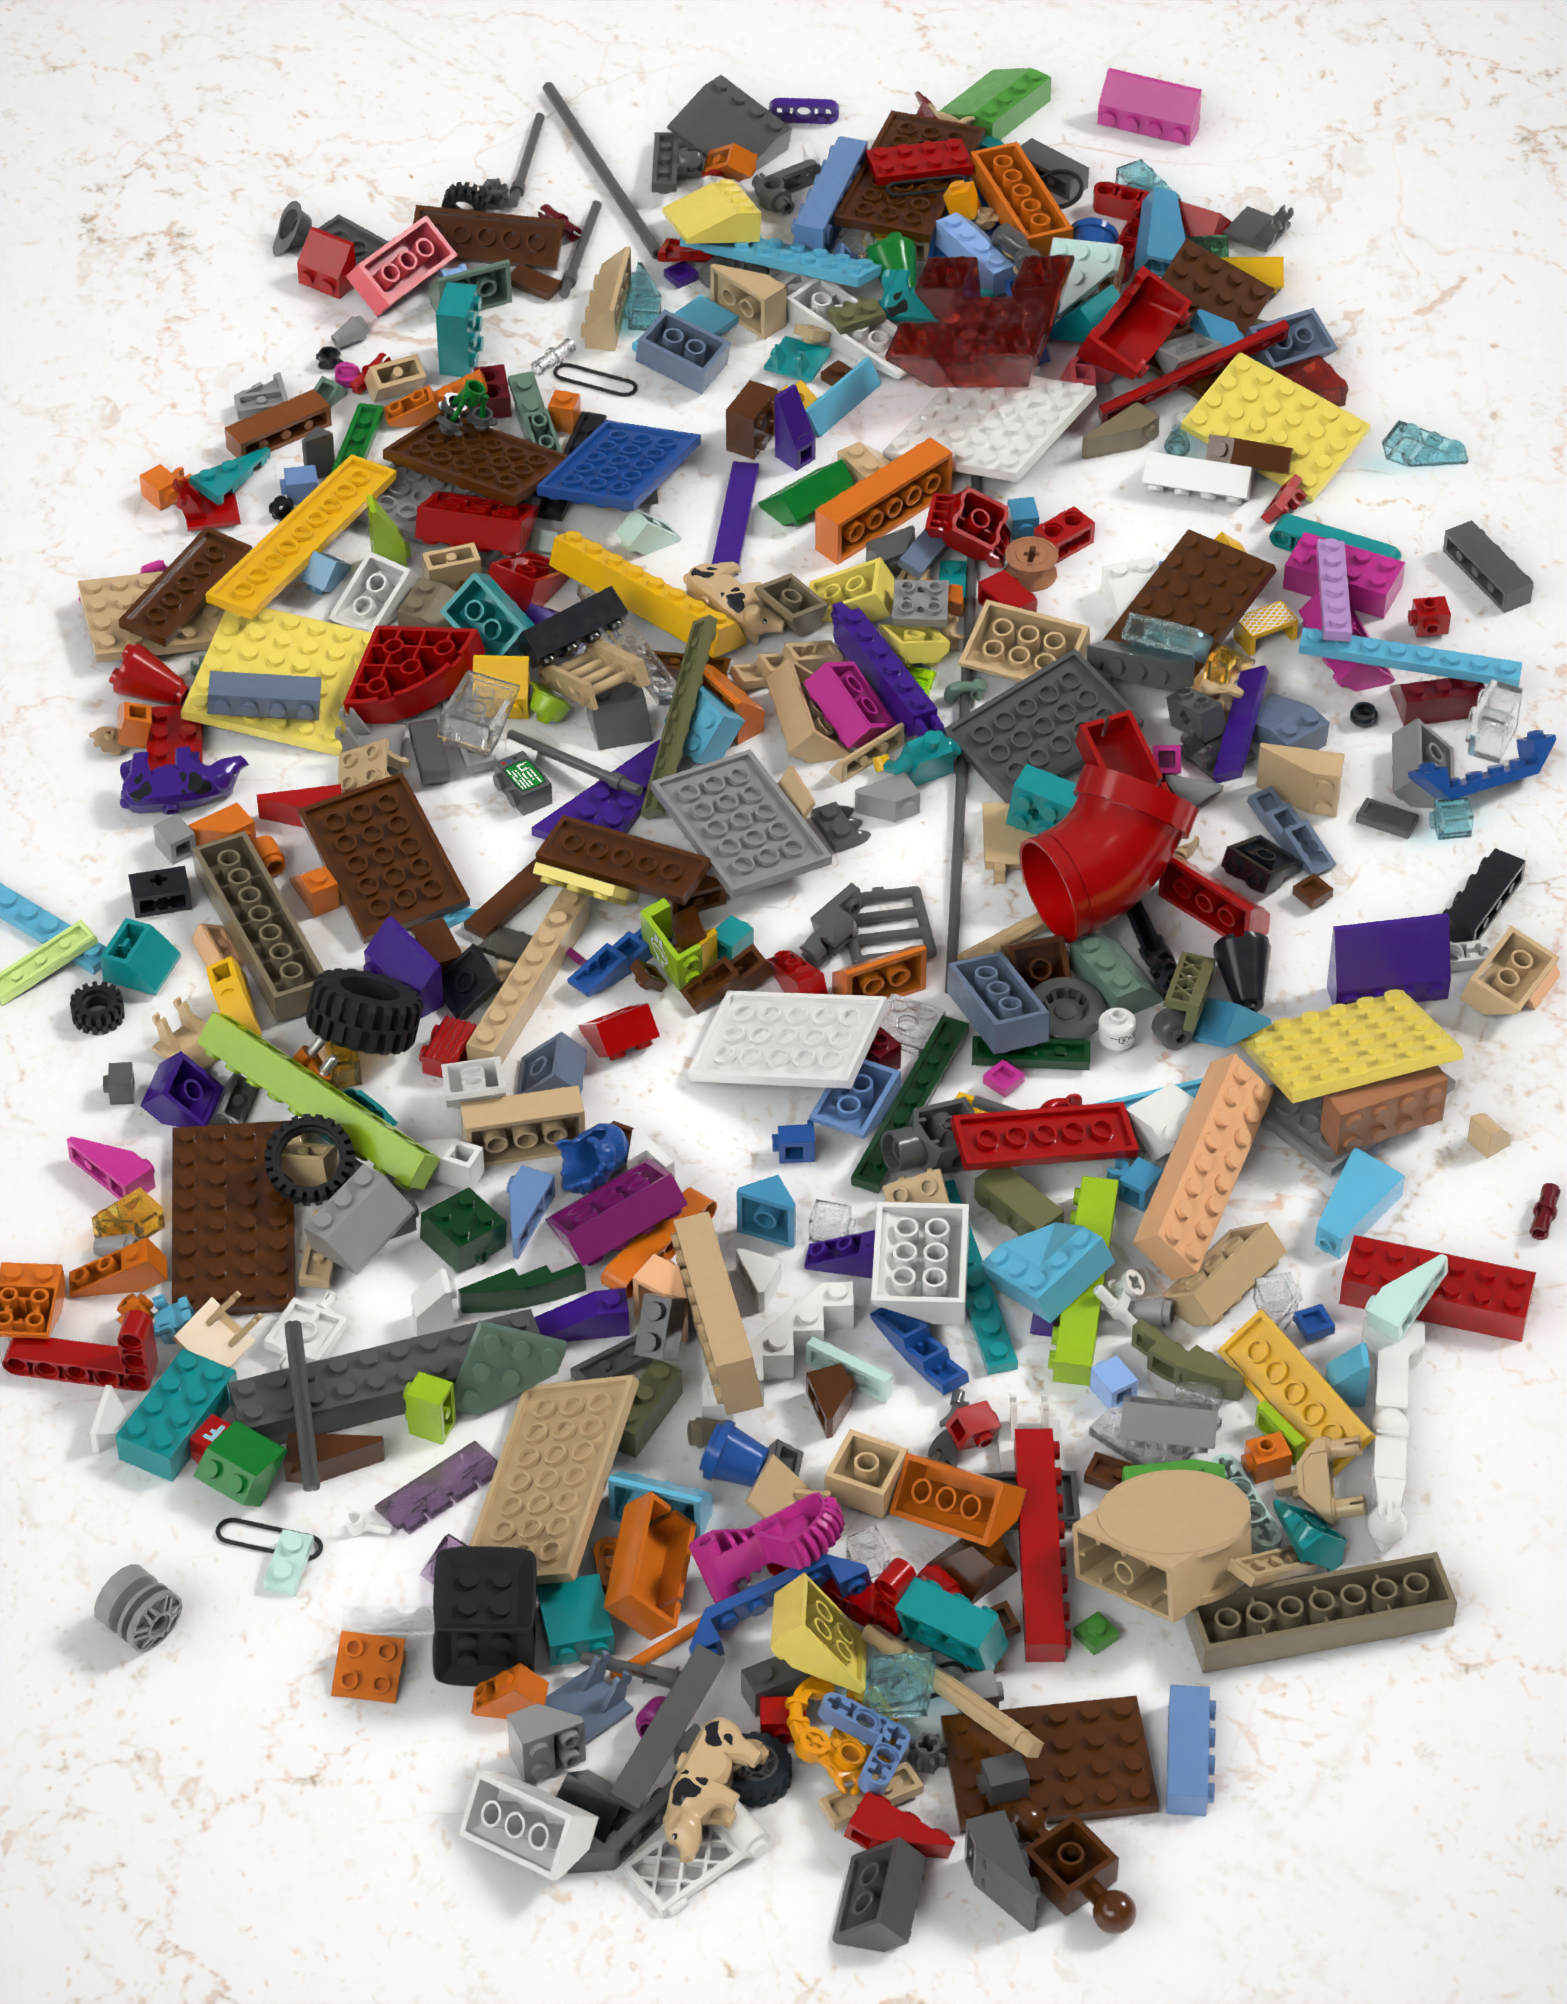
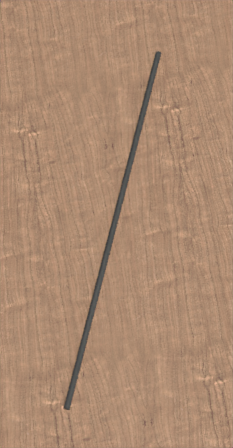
M972 474L971 488L981 492L982 476ZM968 556L962 653L975 626L978 560ZM961 667V681L972 682V669ZM970 692L960 695L959 719L970 713ZM961 754L957 757L945 993H947L948 963L958 961L968 767L967 760Z

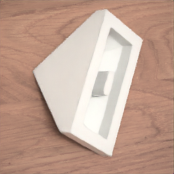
M105 1385L90 1432L93 1453L100 1454L117 1445L115 1436L129 1419L112 1385Z

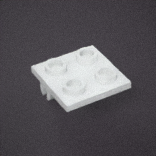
M1041 1394L1040 1423H1017V1395H1010V1421L1000 1422L1001 1428L997 1432L1001 1473H1015V1429L1053 1428V1440L1060 1443V1460H1055V1467H1061V1471H1064L1060 1420H1049L1048 1394Z

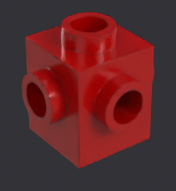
M1445 596L1413 599L1412 610H1408V624L1410 627L1413 626L1416 637L1449 634L1451 612Z

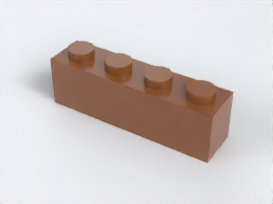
M312 389L225 427L226 448L236 458L264 447H268L270 452L306 437L316 426L323 429L331 426L330 404L315 389Z

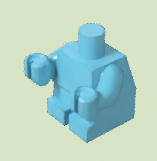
M164 1294L152 1297L153 1305L158 1309V1312L154 1314L156 1323L153 1325L155 1337L160 1336L164 1344H177L172 1338L196 1314L186 1296L179 1298L178 1302L172 1305L167 1303Z

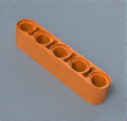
M692 1187L684 1190L682 1194L688 1205L682 1208V1212L672 1219L666 1220L665 1218L656 1223V1228L645 1235L639 1234L605 1267L601 1275V1284L609 1289L625 1288L627 1299L633 1296V1277L653 1254L669 1260L676 1255L670 1233L676 1232L673 1220L708 1211L712 1219L717 1209V1202Z

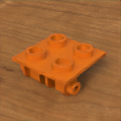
M341 1630L331 1696L396 1704L402 1664H405L407 1652L404 1651L406 1638Z

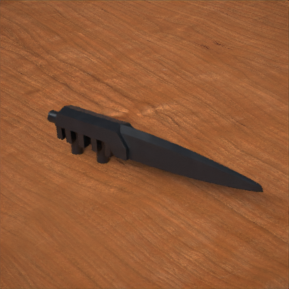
M1140 900L1126 913L1141 947L1138 949L1141 958L1150 968L1149 972L1155 979V985L1160 990L1158 992L1163 1000H1165L1177 967V962L1165 938L1158 934Z

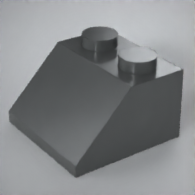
M624 682L596 695L599 709L592 710L586 707V714L598 750L653 741L643 689L631 684V682Z

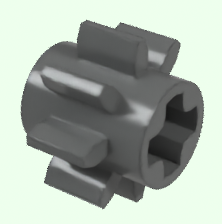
M487 178L483 186H478L479 190L481 188L484 190L483 195L487 194V201H489L488 209H500L505 201H509L507 183L501 185L500 178Z
M921 1732V1735L916 1740L910 1739V1751H908L907 1761L915 1763L917 1773L923 1772L933 1775L939 1766L946 1767L948 1743L941 1744L939 1734L934 1735Z

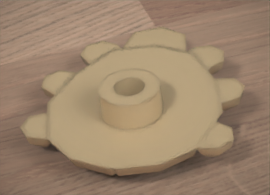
M100 727L94 732L89 733L90 738L95 740L93 745L95 747H102L101 751L103 753L109 751L112 755L117 756L121 754V750L126 751L128 749L125 745L117 744V729L114 727Z

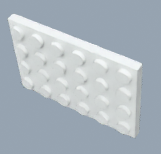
M727 991L687 1072L690 1082L851 1089L886 1014L889 1002L886 996Z

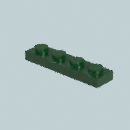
M973 1036L971 1065L995 1066L1003 1059L1014 1067L1090 1070L1091 1041L1049 1039L1048 1042L1036 1044L1032 1047H1023L1007 1053L994 1054L981 1036Z

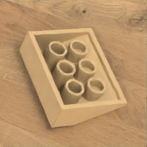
M986 599L958 665L1021 682L1074 648L1085 658L1087 655V645H1090V627Z

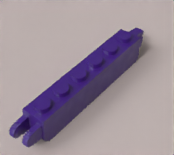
M843 602L832 604L833 611L831 612V617L834 625L833 637L835 643L849 661L855 662L896 723L902 722L904 724L906 736L912 737L916 735L921 737L930 730H940L945 735L944 724L937 716L938 708L860 608L850 610Z

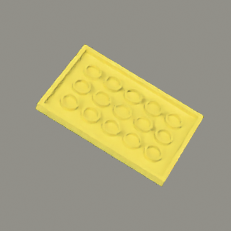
M1238 353L1181 422V429L1207 444L1209 435H1218L1293 448L1289 475L1255 471L1281 486L1296 473L1302 478L1297 488L1302 489L1307 495L1305 499L1313 503L1370 432L1371 425L1247 355Z

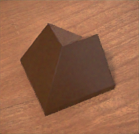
M1001 1537L991 1547L961 1538L926 1564V1566L937 1564L960 1584V1590L970 1600L971 1604H975L1017 1572V1566Z

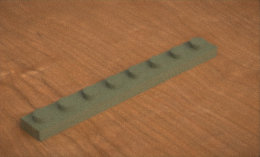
M706 615L692 623L640 813L641 816L648 820L666 812L665 808L651 791V781L675 774L678 763L683 757L684 741L690 731V719L696 709L695 701L698 690L703 683V671L709 661L708 653L711 642L716 635L715 627L718 619L711 615Z

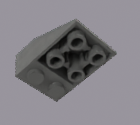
M1005 1810L966 1819L964 1859L974 1885L1029 1932L1035 1931V1917L1039 1916L1037 1898L1041 1896L1037 1878L1031 1877L1029 1874L1030 1863L1025 1849L1020 1850L1017 1843L1019 1842V1834L1015 1822H1009Z

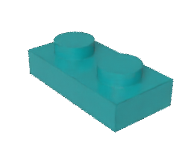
M940 560L939 580H949V585L957 584L963 586L965 605L967 561Z

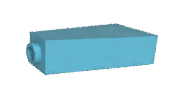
M1355 1147L1317 1224L1315 1245L1322 1251L1341 1259L1350 1250L1354 1235L1363 1236L1403 1196L1405 1175Z

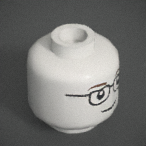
M1120 1007L1111 1008L1103 1012L1098 1025L1100 1043L1113 1051L1125 1050L1132 1046L1136 1039V1017L1132 1012Z

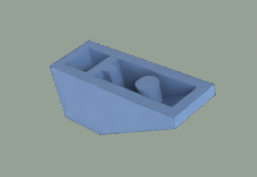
M523 1165L520 1166L515 1176L512 1175L509 1178L506 1188L510 1197L513 1258L517 1259L521 1256L555 1197V1175Z

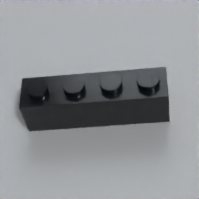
M610 586L522 631L515 642L523 655L529 656V665L532 669L540 665L544 668L557 660V656L563 653L565 656L574 653L579 649V645L584 642L592 644L602 637V633L608 630L610 633L617 631L624 625L623 621L629 612L614 588Z
M1494 848L1489 857L1485 856L1482 859L1477 873L1469 876L1463 892L1458 891L1451 908H1446L1442 913H1448L1451 942L1457 943L1481 939L1522 883L1526 860Z

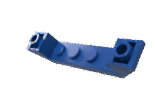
M1543 730L1527 732V737L1516 740L1519 758L1509 760V765L1506 766L1503 764L1488 766L1487 771L1483 773L1482 771L1468 772L1465 774L1466 778L1463 779L1459 777L1449 778L1448 768L1435 766V762L1419 764V769L1408 772V778L1435 799L1454 800L1539 774L1556 742V734H1544Z
M823 1554L818 1561H813L810 1567H804L801 1570L787 1569L705 1608L689 1646L690 1655L697 1644L704 1646L719 1656L725 1655L722 1641L717 1632L732 1629L738 1622L766 1612L768 1608L774 1605V1594L802 1573H805L818 1587L832 1578L842 1598H845L849 1595H858L865 1591L868 1586L872 1585L869 1569L862 1563Z

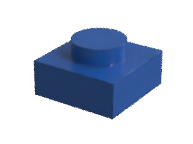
M1322 1304L1294 1312L1293 1321L1306 1342L1335 1333V1324Z

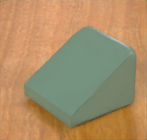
M321 376L314 388L330 404V408L348 393L342 385L324 376Z

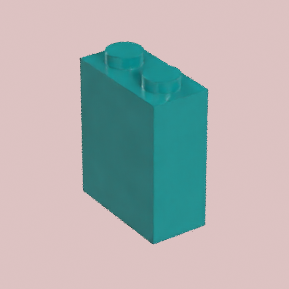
M599 1573L576 1577L573 1582L536 1585V1604L551 1666L568 1665L580 1661L582 1651L602 1655V1651L606 1650L610 1655H615L614 1632L609 1612L603 1608L605 1595Z

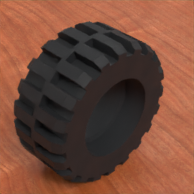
M336 968L333 971L329 969L320 973L313 982L305 1018L312 1033L316 1036H321V1039L326 1042L334 1043L335 1046L345 1047L355 1052H365V1054L389 1055L392 1053L396 1055L406 1052L414 1045L422 1015L423 1001L419 993L413 991L412 987L402 984L399 980L390 979L385 975L349 968L347 970Z

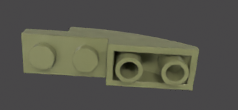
M1142 1319L1133 1325L1131 1346L1148 1357L1147 1369L1174 1385L1198 1394L1239 1401L1243 1398L1245 1378L1236 1369L1230 1368L1218 1360L1213 1353L1205 1351L1197 1344L1190 1351H1187L1180 1343L1174 1342L1162 1334L1157 1327L1149 1325Z

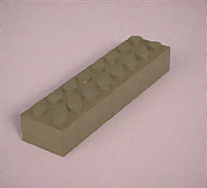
M246 831L193 847L192 854L195 873L276 1021L280 1022L306 1013L313 982L324 970Z
M1438 1552L1276 1581L1255 1587L1239 1588L1221 1600L1198 1606L1185 1615V1623L1202 1672L1208 1673L1454 1626L1457 1601Z

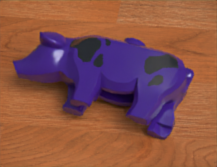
M186 746L176 748L175 765H163L151 771L148 765L149 752H137L133 754L131 760L122 762L120 766V775L124 782L120 806L138 814L161 811L166 815L177 814L180 812V809L197 807L220 796H230L233 793L240 771L249 764L239 755L220 759L212 765H205L199 760L200 752H191V747Z

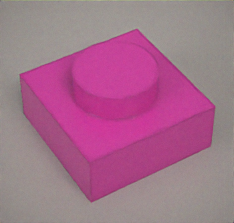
M1003 1059L983 1075V1083L1004 1098L1025 1082V1074Z

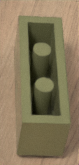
M1010 1167L988 1169L975 1178L974 1199L982 1208L988 1209L997 1217L1000 1223L1010 1227L1018 1236L1055 1222L1064 1223V1211Z
M654 1359L638 1380L639 1385L618 1447V1451L634 1458L638 1456L683 1394L682 1369L661 1360Z

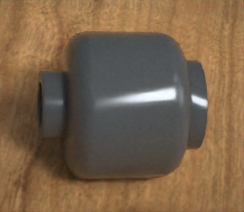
M1166 1007L1160 1010L1152 1021L1151 1029L1154 1036L1167 1049H1181L1194 1036L1193 1032L1183 1030L1186 1016L1184 1011Z

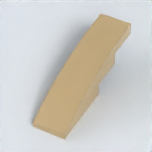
M831 640L784 644L781 653L758 654L756 663L732 665L729 674L742 690L768 687L766 678L787 658L815 672L825 662H841L843 655Z

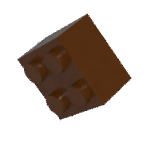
M752 380L748 381L726 409L727 451L755 459L760 451L765 450L768 441L772 436H775V395L778 394V389Z

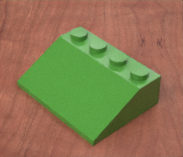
M1034 68L992 69L942 108L940 112L950 114L958 120L967 116H973L976 120L970 125L986 128L985 136L1001 140L1050 101L1051 76Z

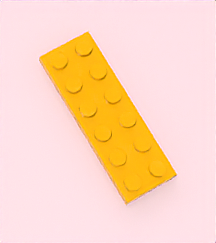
M1260 1309L1216 1351L1230 1368L1236 1369L1245 1378L1244 1384L1260 1402L1266 1400L1306 1440L1305 1451L1316 1438L1328 1436L1334 1440L1359 1435L1362 1443V1448L1360 1449L1362 1450L1376 1438L1372 1431L1264 1310ZM1356 1456L1335 1459L1332 1462L1333 1476L1335 1477Z

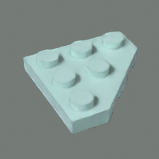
M1053 237L1039 302L1040 313L1063 317L1067 315L1073 305L1079 300H1085L1099 288L1098 285L1107 277L1111 278L1118 272L1123 246L1113 243Z

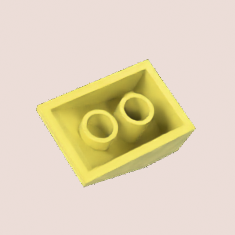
M880 557L812 580L809 583V588L829 604L822 622L833 621L831 617V612L833 611L832 604L843 602L850 610L860 608L869 621L874 622L891 616L895 577Z

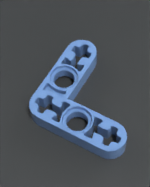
M836 1692L826 1693L818 1707L819 1717L827 1724L873 1747L858 1777L857 1783L859 1788L865 1793L868 1791L874 1795H882L886 1791L910 1742L911 1736L909 1731L901 1724ZM857 1720L868 1723L871 1728L863 1727ZM890 1738H893V1739L896 1740V1743H895L894 1746L891 1745V1744H888L889 1741H890ZM877 1755L888 1758L891 1763L883 1762ZM874 1772L880 1775L877 1781L871 1778Z

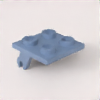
M606 1650L602 1651L601 1659L597 1655L594 1656L587 1670L546 1696L545 1706L583 1718L585 1744L633 1712V1707L625 1700L627 1686L631 1682L632 1676L627 1671H623L622 1679L616 1676L611 1686L604 1680L607 1664L611 1660V1655Z

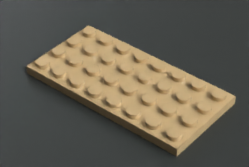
M635 1375L540 1384L522 1392L469 1546L515 1547L532 1551L537 1563V1585L575 1581L639 1385Z

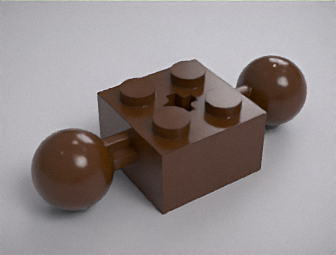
M1028 1800L1013 1804L1006 1814L1009 1822L1014 1821L1019 1834L1018 1843L1029 1844L1023 1848L1026 1850L1029 1858L1030 1869L1028 1871L1031 1877L1037 1878L1040 1891L1065 1917L1090 1901L1094 1905L1093 1917L1095 1923L1101 1930L1109 1934H1120L1130 1929L1135 1922L1137 1914L1133 1899L1123 1891H1108L1106 1889L1117 1881L1119 1857L1075 1813L1048 1831L1047 1816L1041 1806Z

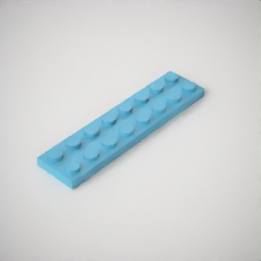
M761 235L760 242L686 244L680 237V246L702 250L704 253L857 288L881 275L882 265L874 264L870 259L856 260L850 258L848 254L834 255L828 253L826 249H807L803 244H785L781 239L773 238L768 240L761 238Z

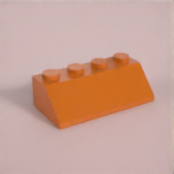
M906 1452L888 1514L991 1547L1018 1520L1027 1489L931 1458Z

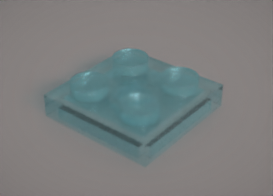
M933 1652L871 1655L862 1705L887 1718L927 1717L937 1661Z

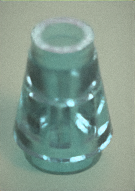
M1176 424L1171 428L1164 443V449L1167 454L1184 457L1190 450V442L1187 432L1181 429V424Z

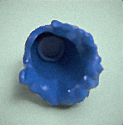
M599 1123L571 1140H558L555 1146L561 1151V1156L564 1160L562 1171L560 1172L562 1177L561 1187L565 1192L571 1191L573 1194L581 1193L585 1195L587 1192L590 1193L607 1183L610 1176L627 1163L629 1142L624 1132L615 1124Z

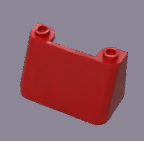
M1142 266L1136 273L1133 282L1126 287L1121 297L1099 325L1097 324L1087 335L1076 356L1087 363L1133 381L1136 377L1141 380L1150 368L1147 363L1178 324L1183 326L1191 315L1188 309L1193 302L1149 269Z

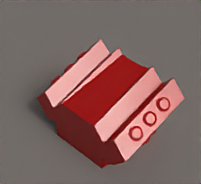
M969 486L957 494L933 493L925 525L928 535L933 538H942L946 546L974 560H986L990 568H1004L1006 560L1005 550L1009 545L1011 532L1006 525L1009 507Z

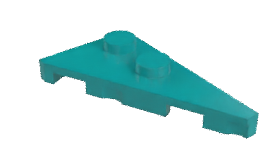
M264 447L236 459L224 461L221 465L201 470L200 473L190 476V484L217 505H221L227 492L234 493L240 485H243L253 475V468L256 465L263 466L270 458V449Z

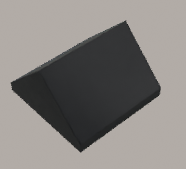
M590 1770L567 1773L556 1796L599 1817L593 1836L602 1843H605L611 1832L618 1831L627 1822L632 1813L630 1810L607 1798L613 1784Z

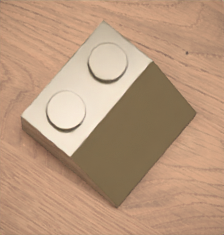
M792 573L758 585L754 589L762 604L785 620V624L793 632L802 637L819 630L829 604Z

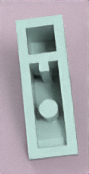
M1440 1254L1383 1286L1376 1296L1372 1295L1365 1306L1368 1326L1400 1342L1448 1273L1447 1256Z

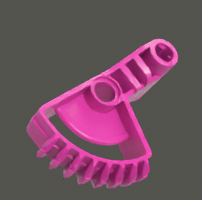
M814 1492L748 1528L711 1530L693 1540L689 1545V1549L714 1603H718L739 1593L738 1585L740 1582L745 1580L749 1584L752 1580L750 1573L756 1571L759 1574L762 1570L761 1567L769 1563L798 1570L810 1567L813 1561H818L821 1555L827 1554L829 1548L834 1547L836 1541L840 1539V1534L844 1531V1516L839 1503L836 1502L834 1497H823L819 1492Z

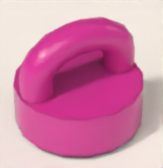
M341 362L335 366V382L344 388H350V383L360 374L359 367L354 363Z

